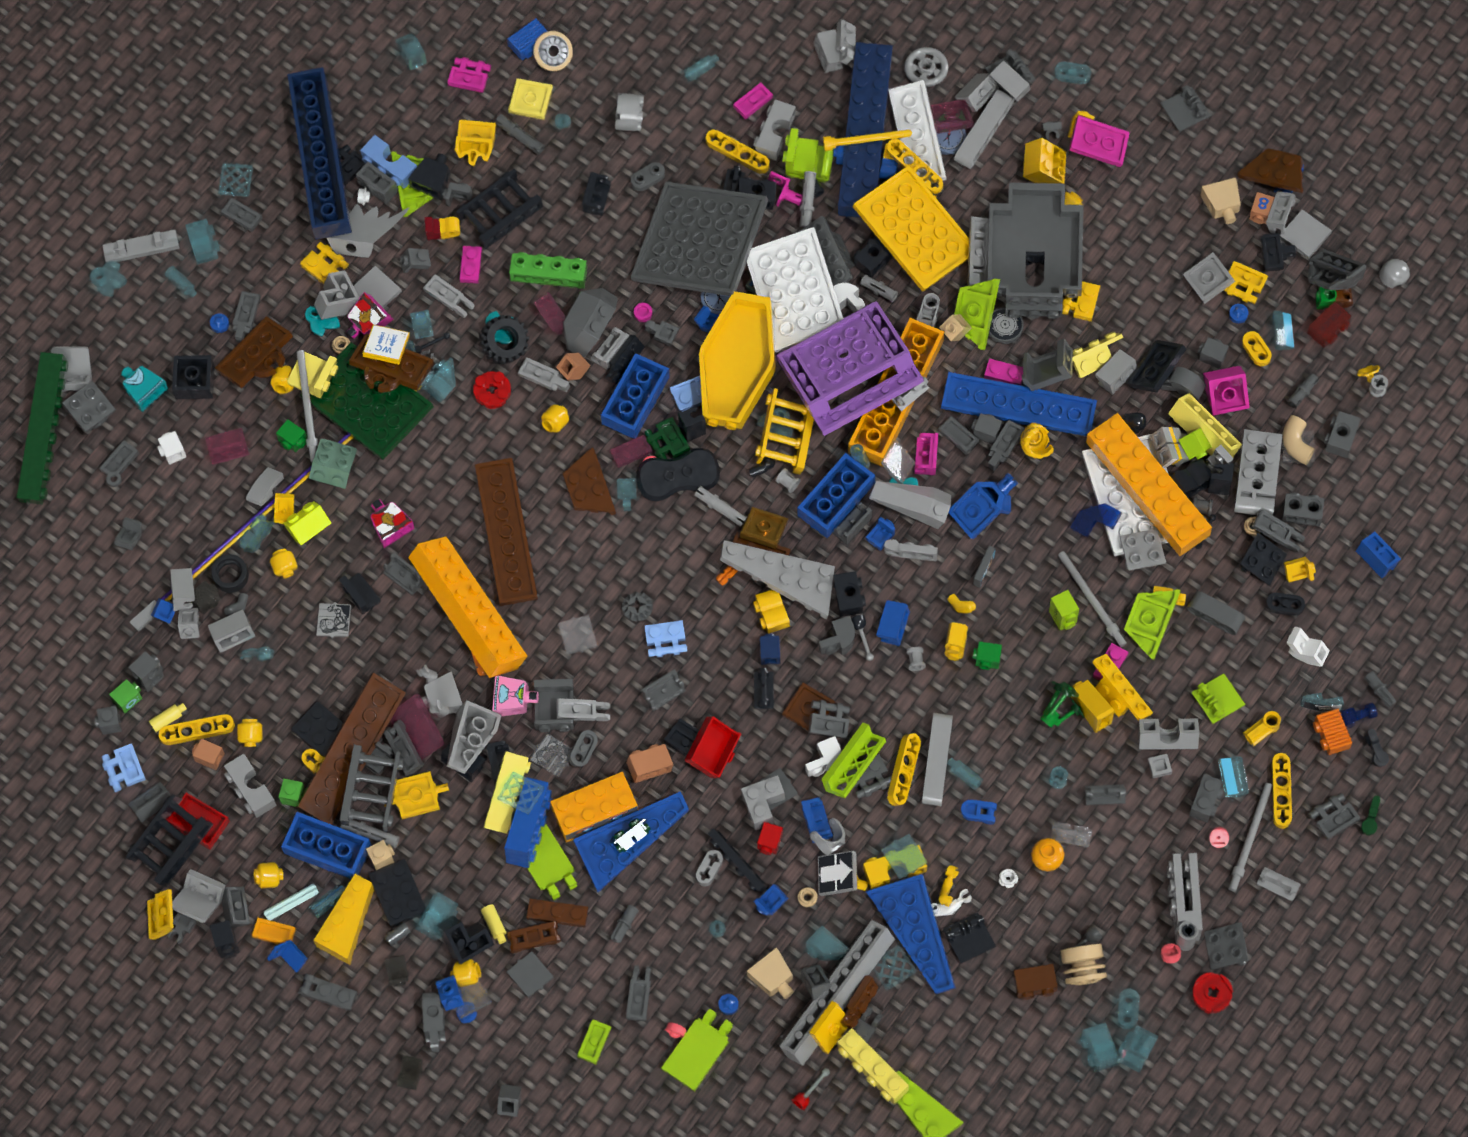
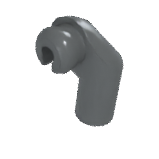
M240 593L236 603L225 607V615H232L242 609L245 611L248 595Z

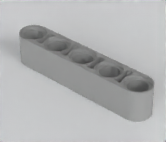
M999 89L995 92L958 149L954 161L969 169L974 166L1014 102L1012 96Z
M933 713L922 804L942 806L953 715Z

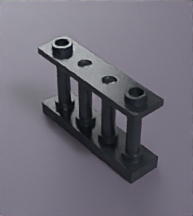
M515 169L504 173L501 179L467 204H462L456 211L460 222L467 218L481 234L479 237L480 245L485 250L543 208L542 199L538 194L534 197H529L516 182L518 180L517 171ZM510 186L524 201V204L519 208H515L501 191ZM496 197L510 214L504 219L500 218L486 202ZM481 207L494 221L495 225L490 229H486L472 213Z
M172 794L164 801V806L137 842L130 846L128 854L125 856L134 862L140 859L156 872L154 881L164 887L169 885L214 825L204 817H200V819L193 817L179 805L182 798L175 794ZM173 811L192 825L188 835H184L166 820ZM161 827L180 841V845L175 851L155 837ZM149 843L153 844L168 857V861L164 866L161 867L143 852Z

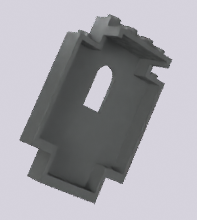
M1009 183L1008 204L990 203L988 281L1000 279L997 297L1006 294V316L1011 318H1019L1021 316L1039 318L1040 316H1047L1050 319L1062 317L1063 296L1076 298L1081 296L1083 205H1065V184ZM1026 252H1045L1044 281L1039 286L1033 287L1026 282Z

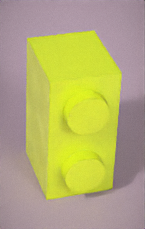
M313 501L305 504L297 514L290 515L283 524L294 541L303 545L330 525L331 521L321 506Z

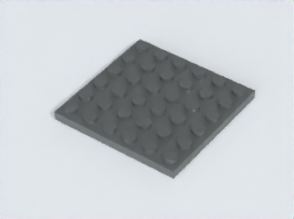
M665 182L633 269L632 281L726 296L733 295L734 291L736 292L767 206V196Z

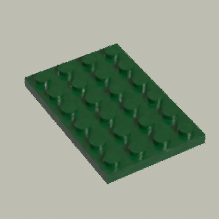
M351 342L336 357L337 366L339 367L336 375L332 376L329 381L331 383L327 392L323 393L321 399L310 394L311 406L380 459L384 460L434 406L417 391L401 384L390 392H378V386L383 382L376 381L374 382V388L370 389L365 383L364 370L349 365V359L357 349V346Z

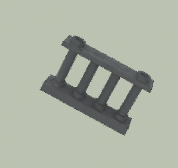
M354 745L340 823L341 825L349 826V821H353V819L383 823V831L388 832V826L392 827L394 815H391L398 772L403 769L404 758H401V753L396 751L395 759L365 755V752H362V746ZM366 762L394 767L392 778L363 774L362 771H359L360 764ZM364 781L389 785V795L386 797L361 793L355 790L356 784ZM361 800L387 804L385 816L355 811V809H352L353 801Z

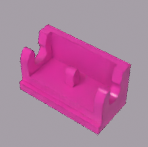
M920 433L919 437H917L915 474H936L938 433Z

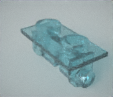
M263 514L256 516L250 525L254 532L252 533L247 529L240 539L239 545L244 548L243 551L254 553V551L258 550L262 540L271 532V527L275 522L267 521V517Z

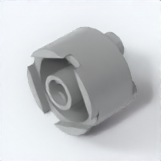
M618 93L615 130L641 131L643 95Z

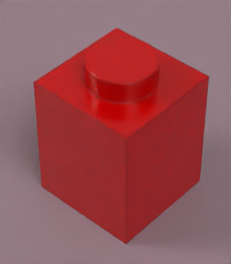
M764 822L758 839L757 849L766 855H776L782 839L783 827Z

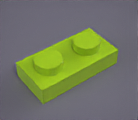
M592 1019L577 1057L596 1065L610 1033L611 1026Z

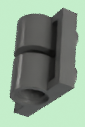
M93 381L62 402L64 408L85 434L91 429H96L102 425L110 415L116 412V409Z

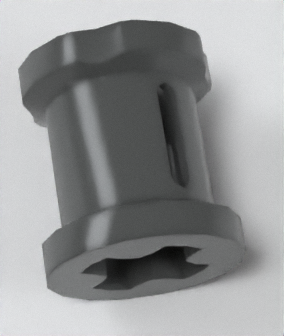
M1194 497L1193 505L1200 513L1210 516L1213 499L1207 501Z

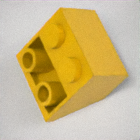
M1043 138L1026 143L1023 177L1034 183L1064 184L1066 151Z

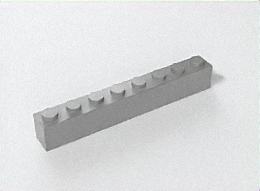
M871 920L828 979L831 987L818 999L812 1001L780 1045V1048L789 1059L803 1066L818 1044L809 1031L831 1001L838 1003L842 1010L845 1009L866 975L869 976L895 940L887 927Z

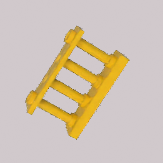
M774 388L772 393L767 395L765 402L768 408L760 445H757L755 456H757L756 463L760 464L764 457L790 463L791 466H794L792 473L800 475L805 466L814 419L805 405L776 398L778 389ZM775 405L801 412L804 415L803 421L798 422L773 415ZM771 422L798 429L801 432L800 438L794 439L769 432ZM768 439L795 446L794 448L797 449L796 455L790 456L766 449Z

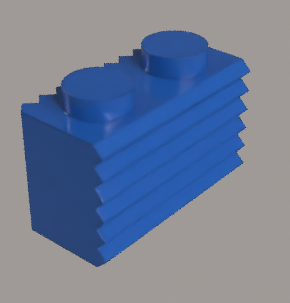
M535 18L507 38L508 46L521 60L530 58L534 54L536 40L540 35L548 31Z

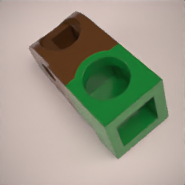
M1319 287L1315 294L1317 310H1324L1325 307L1348 308L1353 305L1352 290L1350 288L1327 290Z

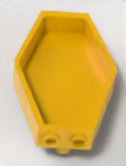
M734 291L701 345L699 362L702 414L705 418V423L709 426L717 427L720 425L725 426L729 430L742 429L774 375L776 368L772 303L769 297Z

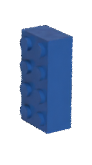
M635 353L601 414L602 425L636 439L670 378L669 368Z
M845 453L797 507V516L828 538L874 486L875 474Z
M525 778L504 847L506 863L529 868L530 863L535 861L537 853L535 847L536 844H540L542 833H540L541 827H545L547 821L546 810L551 808L552 790H549V782Z
M297 812L281 848L283 853L352 879L354 874L359 875L368 855L366 848L370 847L371 843L366 837Z

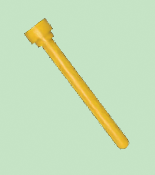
M908 129L838 139L824 136V150L832 151L836 146L910 137L912 131Z

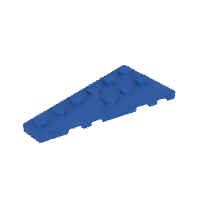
M681 791L573 839L597 892L603 889L689 811ZM635 818H645L646 820L643 824L647 823L651 828L648 831L649 834L639 841L632 836L631 839L635 844L625 852L619 853L615 848L617 844L610 843L614 839L612 836L620 830L625 831L629 828L628 824Z
M923 874L866 891L934 992L939 994L956 989Z

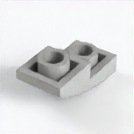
M1220 445L1207 459L1206 465L1212 473L1222 474L1223 470L1214 468V465H1230L1234 458Z
M267 467L251 487L246 500L262 506L273 496L272 489L284 479L283 473Z

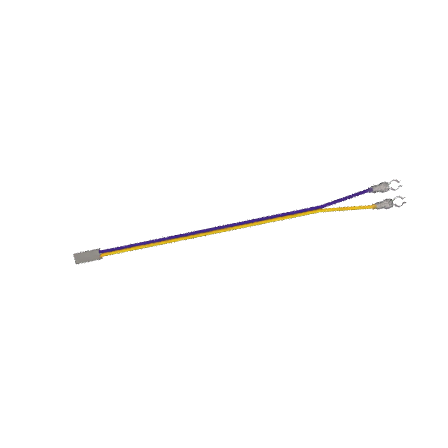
M429 349V351H424V352H422L421 355H423V354H429V353H430V349ZM443 362L433 366V371H429L419 389L415 391H419L428 384H431L435 381L436 375H442L445 372L444 369L441 373L434 374V368L442 366ZM347 433L337 443L346 445L353 437ZM311 466L281 493L291 494L308 479ZM275 498L193 569V579L274 509ZM172 590L167 592L161 599L167 602L172 599ZM152 601L130 621V624L138 632L155 618L151 614L157 601Z

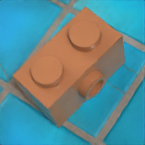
M655 744L644 751H633L628 756L626 762L634 783L669 773L674 765L665 744L660 746Z

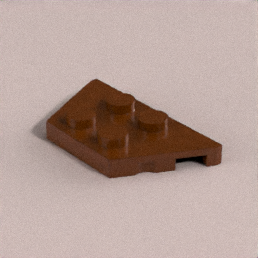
M1267 148L1238 172L1240 179L1299 193L1304 191L1302 186L1303 160L1300 155Z
M593 447L563 473V478L574 510H588L594 513L607 512L610 515H615L616 511Z

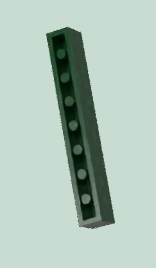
M40 353L17 499L23 503L43 505L44 499L47 498L48 489L46 488V483L50 480L51 476L49 465L53 462L54 458L52 446L56 444L57 435L55 428L59 425L60 417L58 410L62 407L63 402L61 391L65 389L64 373L68 371V361L63 354Z

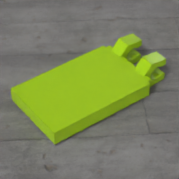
M546 824L545 827H541V841L535 847V851H537L535 861L531 862L530 867L527 869L539 889H547L552 899L556 900L561 897L560 892L555 886L556 882L564 879L570 890L578 886L572 876V873L575 871L574 867Z
M710 1008L703 1019H695L661 1068L694 1092L729 1044V1037L727 1035L733 1028V1024L728 1020L724 1021L719 1031L712 1027L711 1024L717 1015Z

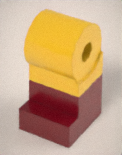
M425 217L427 240L459 236V218L432 219V217Z

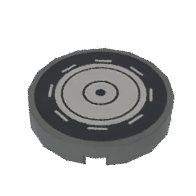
M1006 308L996 309L993 311L989 337L993 341H998L1002 344L1015 342L1023 332L1024 322L1022 317L1011 318L1006 316Z

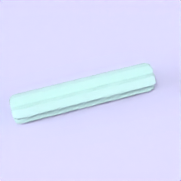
M311 884L264 911L266 919L271 921L319 893L317 887Z

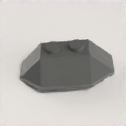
M1323 249L1309 259L1308 280L1309 283L1327 290L1349 289L1356 286L1357 282L1363 279L1366 265Z
M604 288L585 290L578 294L563 321L568 351L580 353L585 358L599 340L616 310L618 300L616 296Z

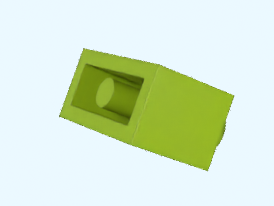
M1069 590L1052 597L1050 601L1049 613L1060 631L1071 629L1076 625L1079 608Z

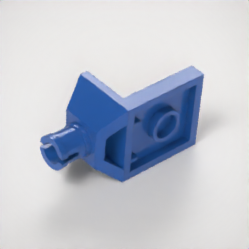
M1009 473L999 482H976L950 508L948 513L967 535L974 539L1000 513L1009 514L1011 512V496L1008 493L1018 482L1016 480L1013 481L1014 477Z

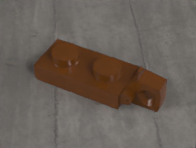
M868 975L864 977L846 1006L848 1011L841 1021L844 1027L854 1029L859 1023L861 1015L866 1011L872 997L876 995L878 986L873 977Z

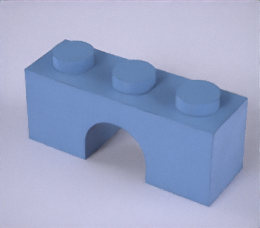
M374 135L360 150L363 162L365 164L367 162L371 163L393 179L397 186L400 185L405 189L409 185L408 179L417 168V165L404 155L395 162L386 161V158L391 154L389 145Z

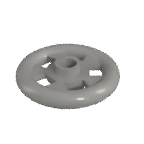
M930 47L918 48L911 52L904 66L905 73L910 81L914 83L924 80L926 87L939 84L948 72L946 57L937 49ZM925 55H932L933 60L925 58ZM916 58L920 60L918 65L913 64ZM940 63L941 69L936 70L935 64ZM916 70L921 74L920 77L914 74ZM934 74V78H927V76Z

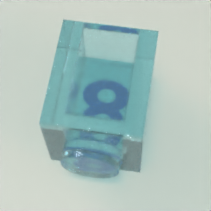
M429 310L410 313L415 339L434 336Z

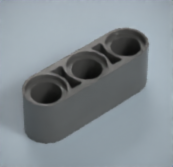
M1196 591L1187 606V610L1191 614L1232 635L1237 634L1245 620V616L1241 612L1200 591Z

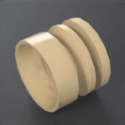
M1102 944L1060 950L1062 964H1072V968L1064 971V974H1073L1074 976L1073 978L1065 979L1066 984L1086 985L1097 983L1107 978V973H1097L1098 969L1106 968L1105 965L1096 964L1095 960L1104 957Z

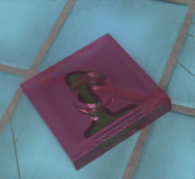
M965 100L930 105L937 134L973 128V120Z

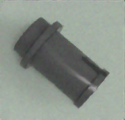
M403 922L393 931L386 932L387 935L384 937L390 946L393 944L397 945V942L411 933V931Z

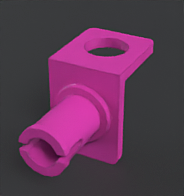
M771 171L768 180L776 182L777 185L783 187L776 206L779 207L784 199L799 206L803 195L789 189L790 179Z

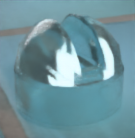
M558 114L555 118V124L558 128H567L571 124V119L567 114Z
M716 920L710 924L709 929L712 936L721 937L724 935L725 925L722 921ZM715 924H719L720 932H716Z

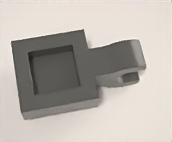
M647 320L644 330L650 334H655V340L670 347L679 332V328L662 321L658 325L651 320Z

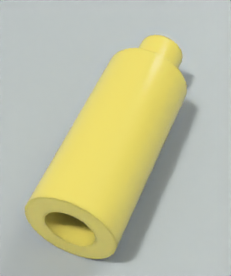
M183 703L178 706L174 704L149 720V723L154 731L158 732L162 727L182 716L181 713L187 710Z
M491 904L482 908L481 913L493 939H497L499 944L505 943L507 941L504 936L506 930L495 906Z

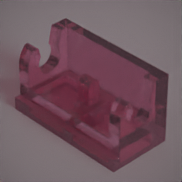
M548 292L535 301L534 304L552 331L561 335L566 315Z
M242 428L205 438L213 465L249 455Z

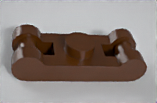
M557 922L544 923L508 932L507 938L511 942L510 952L518 953L526 949L560 943L561 938L557 934ZM549 931L550 936L544 937L543 932ZM524 937L525 942L519 943L518 938Z

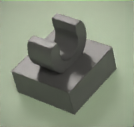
M1061 121L1041 122V130L1046 131V139H1049V133L1052 131L1055 132V137L1059 138L1060 134L1057 129H1062Z

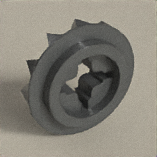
M636 591L635 593L628 594L623 599L622 611L629 620L643 621L650 616L653 604L650 597L644 592L638 593ZM636 600H638L640 605H643L639 607V613H637L635 607H632L635 605Z

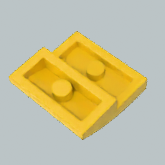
M168 889L155 894V898L147 900L149 939H158L173 929L172 890Z

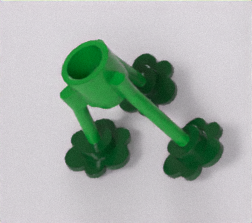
M1052 681L1051 684L1054 685L1053 689L1056 692L1046 709L1042 712L1043 715L1040 719L1052 728L1054 725L1059 726L1074 713L1077 716L1081 714L1085 718L1080 710L1081 707L1077 706L1073 699L1071 700L1073 703L1071 706L1072 710L1058 718L1060 714L1056 710L1067 696L1079 697V694L1066 682L1057 683ZM1060 693L1063 694V695L1061 696V698L1057 701V703L1054 705V707L1052 708V706H1053L1054 702L1056 701L1058 695H1059Z

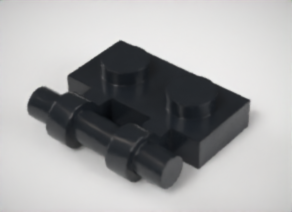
M347 144L343 148H339L340 160H344L341 162L345 186L356 177V174L365 165L362 156L355 150L350 155L348 154L351 148Z

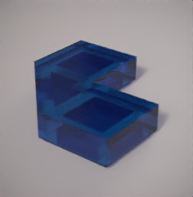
M1106 503L1079 511L1070 528L1088 538L1097 521L1114 529L1123 513Z

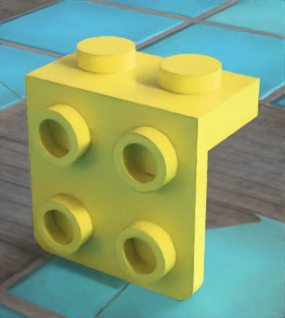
M304 352L309 393L321 399L323 393L327 392L331 382L329 381L331 377L337 373L339 367L337 366V358L329 356L328 360L325 361ZM297 360L287 381L289 385L301 390Z

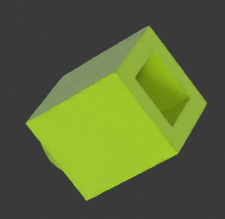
M1201 428L1178 440L1189 460L1194 457L1197 460L1207 455L1206 451L1212 448Z

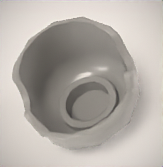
M1390 259L1380 269L1379 277L1382 283L1390 288L1398 285L1402 286L1410 277V269L1403 260Z

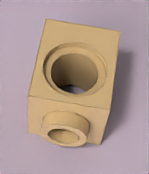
M961 314L951 315L939 327L950 341H960L972 329Z

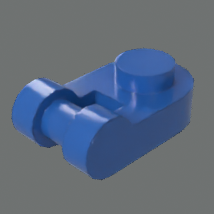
M967 800L962 804L961 814L966 820L995 824L994 811L997 810L996 803ZM981 809L987 810L986 815L980 814Z

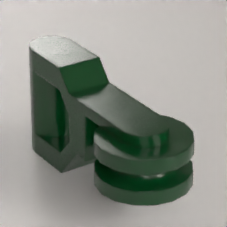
M1378 795L1373 797L1367 820L1361 825L1362 832L1367 836H1371L1377 831L1375 818L1381 801Z

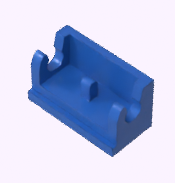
M1376 532L1362 540L1356 550L1381 578L1385 577L1390 569L1393 570L1401 560Z
M886 601L876 636L881 638L882 642L900 646L910 614L907 604Z
M814 798L801 801V808L809 834L816 831L825 840L833 838L822 800Z

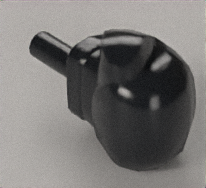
M1143 413L1125 414V418H1122L1135 434L1146 427V417Z

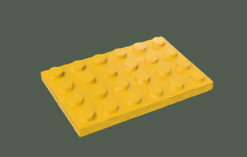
M909 165L852 206L922 292L969 259L968 236Z

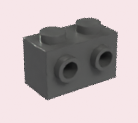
M1204 774L1189 814L1190 817L1208 823L1210 816L1214 817L1218 807L1215 805L1216 799H1221L1224 788L1221 787L1222 780Z

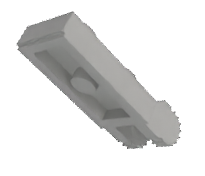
M436 274L423 287L425 292L452 311L454 310L462 318H465L467 313L458 306L460 302L469 309L475 307L463 293Z
M888 539L884 544V552L889 556L937 561L938 548L930 544L923 546L915 545L911 542L899 544L894 539Z
M559 698L556 700V719L609 721V714L596 713V709L608 710L610 703L596 702V700Z

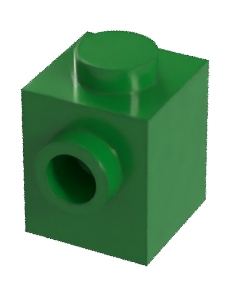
M288 419L276 432L278 441L281 442L280 444L289 451L291 449L295 453L299 448L302 449L306 445V439H308L306 432Z
M979 642L978 648H974L973 652L976 666L984 670H990L991 668L999 669L1002 645Z

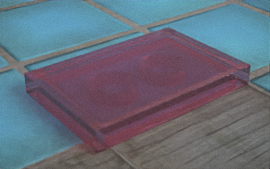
M415 694L397 708L391 718V722L394 726L397 720L403 721L421 760L445 744L420 694Z

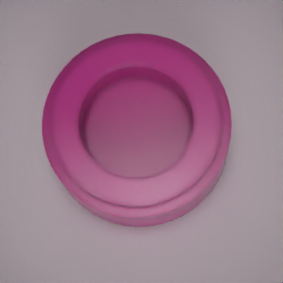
M639 303L635 306L634 317L637 321L647 322V320L652 318V308L649 304Z

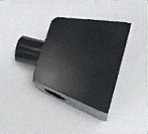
M438 153L435 160L428 157L424 158L408 179L410 188L442 200L450 177L449 166L445 165L448 158L441 153Z

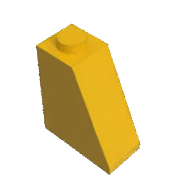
M1089 680L1079 681L1072 687L1078 692L1079 697L1071 696L1077 706L1081 707L1080 710L1094 732L1097 733L1112 724L1114 709Z

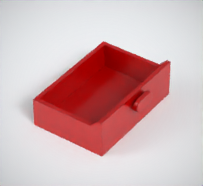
M708 716L705 718L685 761L710 778H720L727 762L730 763L735 755L733 750L741 733L734 731L714 716Z
M186 792L179 805L196 819L204 817L214 824L199 843L211 850L230 820L224 814ZM173 811L170 817L166 818L169 823L184 835H188L192 829V825L175 811Z

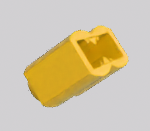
M769 590L755 595L756 601L753 602L756 613L760 612L762 618H759L762 629H766L769 634L790 627L787 612L778 592Z
M954 622L949 624L944 652L948 659L957 661L963 658L968 631L967 625Z

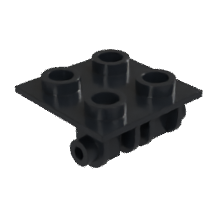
M1257 533L1240 563V570L1245 573L1250 571L1270 586L1287 554L1264 536Z
M978 912L943 929L961 964L996 947L984 924L983 916L979 915Z

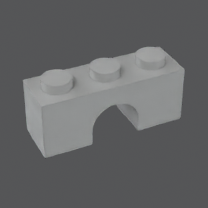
M775 100L773 106L770 105L767 110V120H763L760 131L762 132L760 136H756L754 147H756L757 152L777 161L783 147V137L773 132L778 128L790 130L796 116V106Z
M1139 719V750L1198 749V719H1178V725L1169 730L1162 729L1159 726V719Z
M245 754L224 765L226 779L229 783L233 782L236 788L234 791L239 799L243 797L246 801L244 806L249 814L254 813L255 817L258 818L277 806L265 785L256 789L247 787L248 781L256 776V772Z

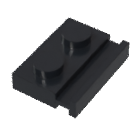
M679 718L677 724L673 726L665 737L664 743L687 756L699 730Z

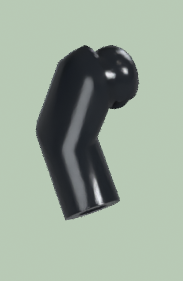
M764 457V463L749 469L751 477H756L774 468L775 461L772 458Z

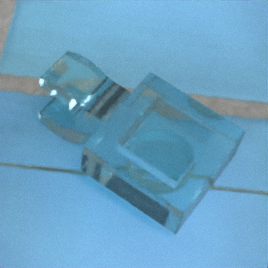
M636 478L617 479V498L623 499L624 511H631V499H637Z

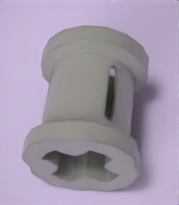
M1375 375L1372 378L1369 391L1373 397L1378 398L1385 394L1388 386V380L1385 376Z
M785 468L779 473L775 481L778 484L781 483L788 489L789 493H792L798 487L801 480L793 477Z
M922 647L907 649L910 671H920L926 668V664L923 662L922 653L924 650Z

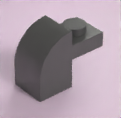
M1176 367L1175 371L1171 372L1162 385L1161 390L1177 391L1181 397L1190 393L1196 400H1199L1206 385L1194 372L1183 367Z
M850 616L832 621L834 636L819 641L821 655H830L840 649L843 656L852 649L855 642V628Z

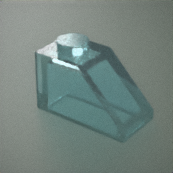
M412 33L395 40L410 70L427 63L425 52L418 39Z
M821 926L806 942L807 953L814 959L817 957L821 961L843 960L850 951L824 926Z

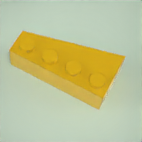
M354 874L314 939L316 947L348 965L351 964L353 952L356 949L357 940L364 924L363 921L374 892L372 882Z

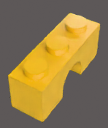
M908 845L902 851H890L884 857L878 859L877 857H872L866 860V863H863V870L870 889L890 884L888 871L893 867L903 868L908 878L927 872V864L920 845Z

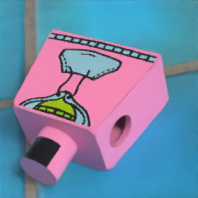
M495 676L493 712L500 714L501 717L524 714L527 712V703H538V692L529 691L526 681Z

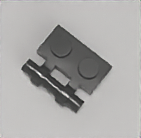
M812 700L811 708L817 709L818 714H810L808 733L847 739L849 719L842 718V714H849L850 707L843 706L842 703L837 702L831 704L825 700ZM826 711L834 712V717L827 716Z
M880 754L875 756L852 788L861 787V790L855 792L858 799L864 796L867 798L879 789L884 790L891 783V776L885 779L882 777V775L888 773V770ZM857 768L849 770L847 776L855 774ZM876 779V783L869 786L866 784L867 782Z
M1342 793L1331 796L1327 802L1322 805L1318 804L1314 807V810L1308 813L1312 820L1317 816L1321 818L1316 823V826L1327 841L1360 821L1359 815L1350 803L1344 806L1341 805L1340 802L1345 800ZM1332 807L1335 808L1336 811L1329 815L1325 812Z

